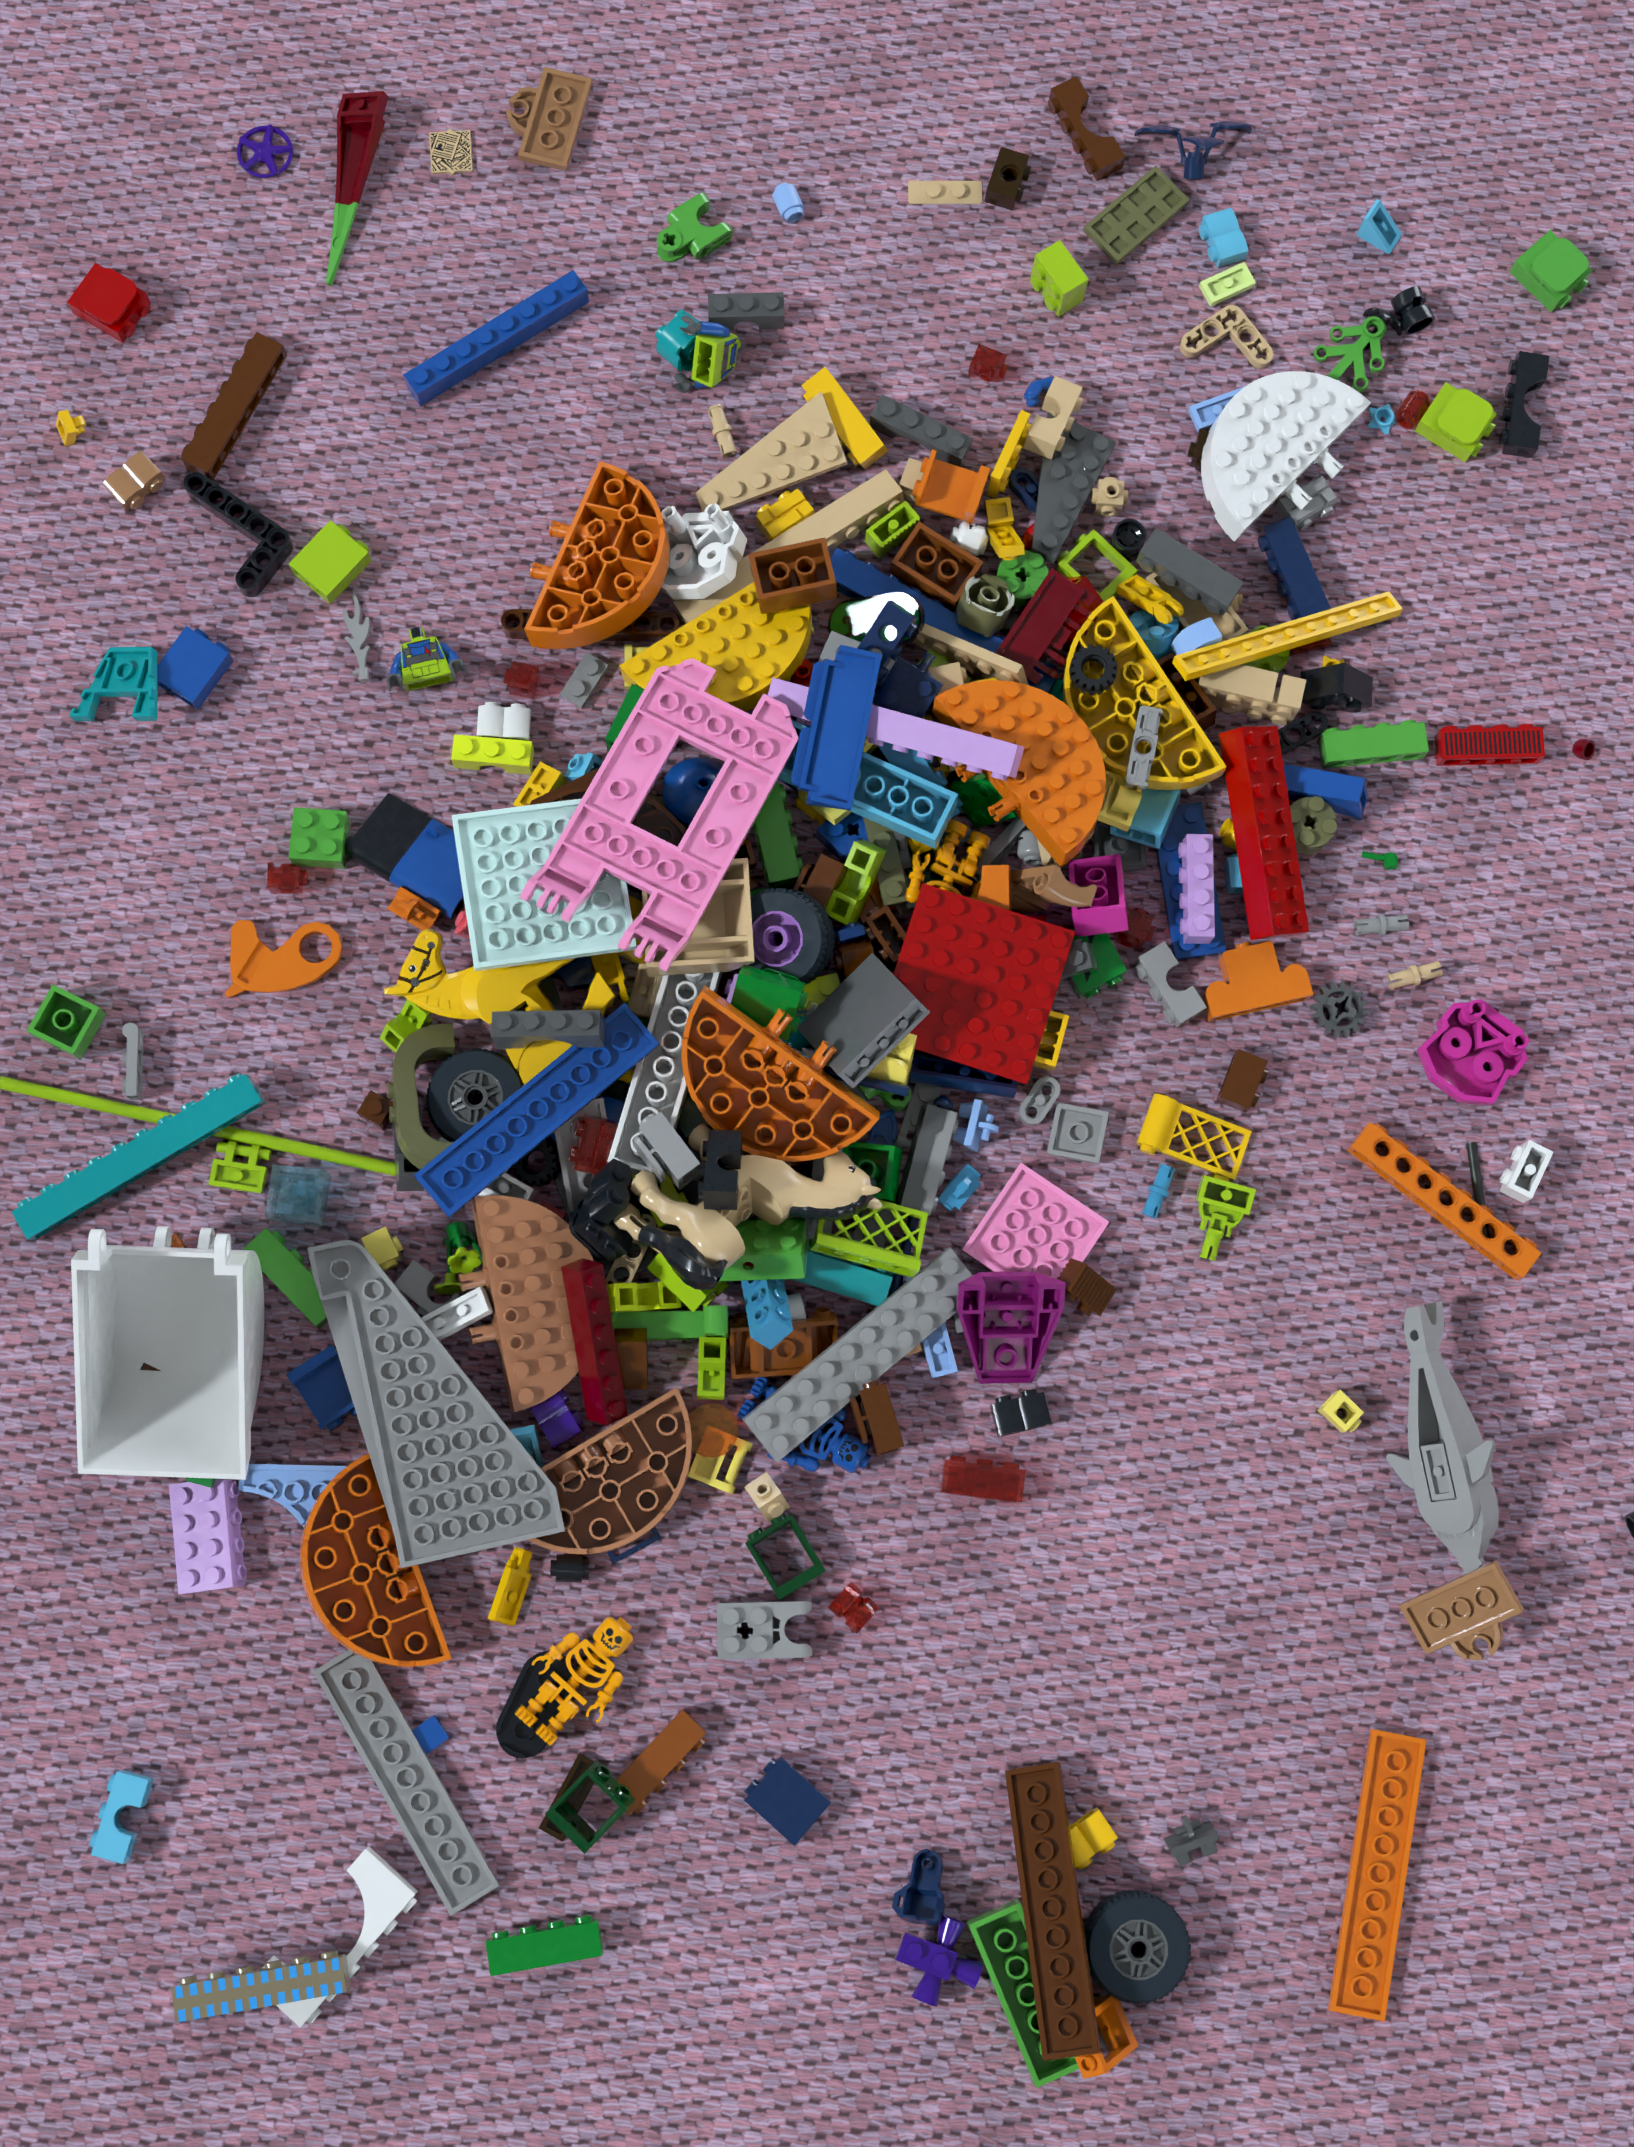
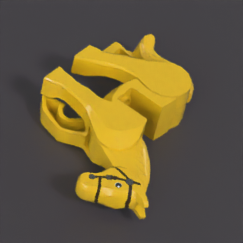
M425 929L417 936L403 963L397 984L384 988V994L404 996L424 1010L437 1015L465 1020L481 1018L491 1025L492 1011H516L525 1004H528V1007L525 1008L526 1011H556L538 985L543 979L549 977L575 958L474 971V966L468 969L448 974L441 957L443 936L433 929ZM600 972L596 973L590 985L582 1010H600L604 1017L606 1010L616 996ZM541 1040L531 1042L524 1048L505 1050L525 1085L568 1050L572 1044L555 1040ZM634 1067L618 1080L630 1083L634 1074Z

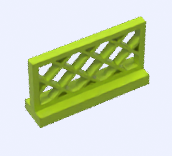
M879 1200L882 1203L880 1209L868 1208L870 1213L861 1219L858 1215L852 1216L855 1222L846 1228L840 1220L834 1221L840 1230L834 1235L822 1232L824 1222L827 1220H818L810 1250L912 1278L920 1271V1254L928 1213ZM883 1209L890 1210L896 1220L885 1225L878 1212ZM873 1216L881 1229L870 1235L863 1221ZM908 1216L920 1219L918 1229L912 1233L903 1221ZM899 1223L906 1236L896 1242L888 1228ZM856 1225H858L865 1236L859 1242L852 1240L847 1232ZM882 1232L891 1244L885 1249L878 1247L873 1237ZM909 1239L914 1247L913 1256L904 1254L898 1244Z

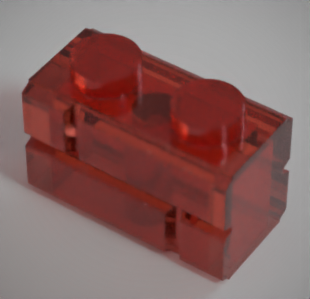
M584 1114L583 1120H578L575 1135L579 1136L577 1146H572L569 1154V1162H572L574 1170L595 1174L608 1163L607 1160L618 1127L616 1121Z

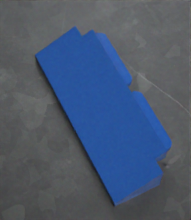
M840 645L836 650L834 661L824 659L823 662H816L813 666L804 710V716L807 720H811L810 727H804L800 731L791 775V782L793 785L798 786L797 790L808 791L806 801L808 805L843 810L852 809L882 654Z

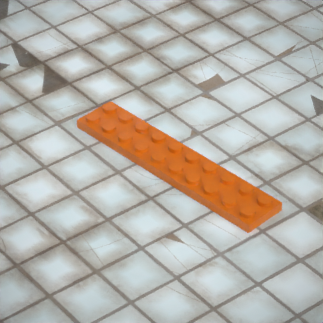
M1370 1728L1329 1996V2011L1385 2022L1426 1739Z

